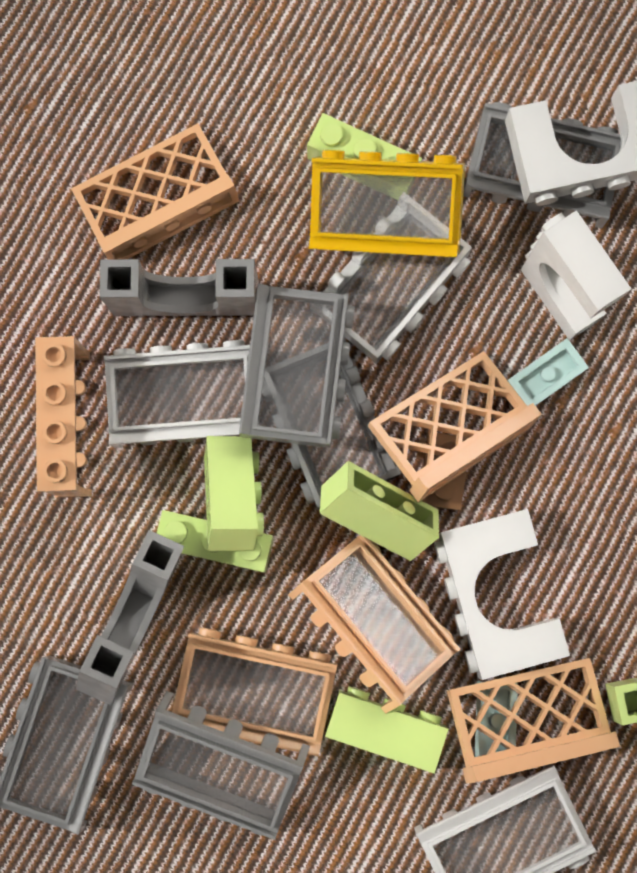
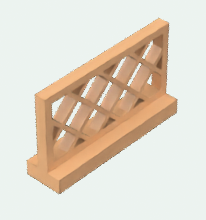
M198 123L71 188L108 260L129 259L239 202L231 178L226 174ZM196 137L198 138L201 147L197 157L180 153L184 143ZM205 154H207L209 160L204 159ZM159 156L170 159L165 174L148 170L153 159ZM177 161L194 165L189 180L172 176ZM201 167L213 169L219 176L218 179L208 184L196 182ZM126 173L138 175L133 190L117 186L120 176ZM145 177L162 181L157 196L140 192ZM169 183L186 187L183 197L175 201L165 199L164 196ZM95 189L106 191L101 207L88 204L83 195ZM114 193L130 197L125 213L108 209ZM137 199L154 203L150 214L144 217L132 215ZM92 212L98 214L96 220H95V218H94ZM105 216L122 220L117 231L104 237L101 226Z
M483 351L370 421L368 428L410 482L412 487L409 491L417 502H420L528 431L542 414L534 403L529 406L524 403L496 365ZM480 365L489 376L488 385L470 381L471 370ZM450 385L462 388L461 403L441 399L443 387ZM468 390L486 393V408L468 405ZM436 392V396H435V397H431V396H430V395H432V394H434V393ZM493 396L506 398L514 409L508 413L492 410ZM423 403L434 406L432 421L413 417L414 405ZM440 407L459 411L458 427L438 422ZM407 410V415H402ZM469 413L485 417L483 429L475 431L464 428L465 414ZM389 421L405 424L404 438L390 437L382 425ZM411 425L431 429L429 445L409 441ZM437 431L456 435L455 447L451 450L435 447ZM463 437H468V439L462 442ZM408 449L428 453L426 466L416 472L407 460ZM434 455L440 456L439 458L433 461Z
M590 658L447 691L466 766L462 768L466 784L620 747L617 733L610 731ZM579 668L582 669L586 683L580 694L563 684L570 670ZM561 673L558 680L551 675ZM541 677L554 685L546 702H543L529 692L536 678ZM526 681L523 688L516 684L518 682ZM506 685L519 693L511 711L493 700L501 686ZM491 689L488 696L480 692ZM560 690L577 700L568 717L551 707ZM472 694L484 702L475 720L463 712L459 696ZM525 698L542 708L533 726L516 715ZM582 705L594 712L597 728L586 730L574 722ZM489 706L507 717L498 734L480 724ZM547 713L564 723L556 738H551L539 730ZM512 721L529 731L522 746L516 747L503 739ZM466 722L471 725L469 731L467 730ZM570 727L577 731V733L567 735ZM478 729L494 741L486 755L474 757L470 740ZM535 736L543 740L532 743ZM500 744L507 748L506 750L496 752Z

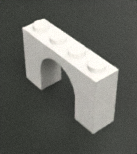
M637 81L618 85L611 97L620 132V150L614 158L599 164L581 163L563 152L555 138L546 100L509 108L505 124L525 204L536 202L537 206L548 205L556 202L558 197L572 194L573 198H581L594 193V189L608 186L609 190H618L631 184L630 181L637 180Z
M577 210L567 217L560 213L542 226L544 230L536 236L538 240L530 246L532 250L525 255L527 260L521 268L522 273L569 341L600 321L607 314L604 310L623 298L631 290L627 281Z
M528 509L439 533L440 541L434 542L435 551L439 563H446L450 577L444 578L449 599H456L460 613L454 615L460 637L466 635L470 650L464 651L470 673L476 672L478 678L484 680L570 656L560 619L552 618L519 628L502 629L490 623L482 615L476 603L475 583L480 571L489 561L504 554L538 545Z

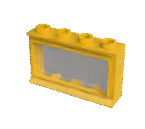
M322 150V157L312 158L309 249L457 257L459 255L465 163H456L457 156L434 155V162L419 161V154L397 153L396 160L382 159V152L361 151L359 152V158H344L345 151Z

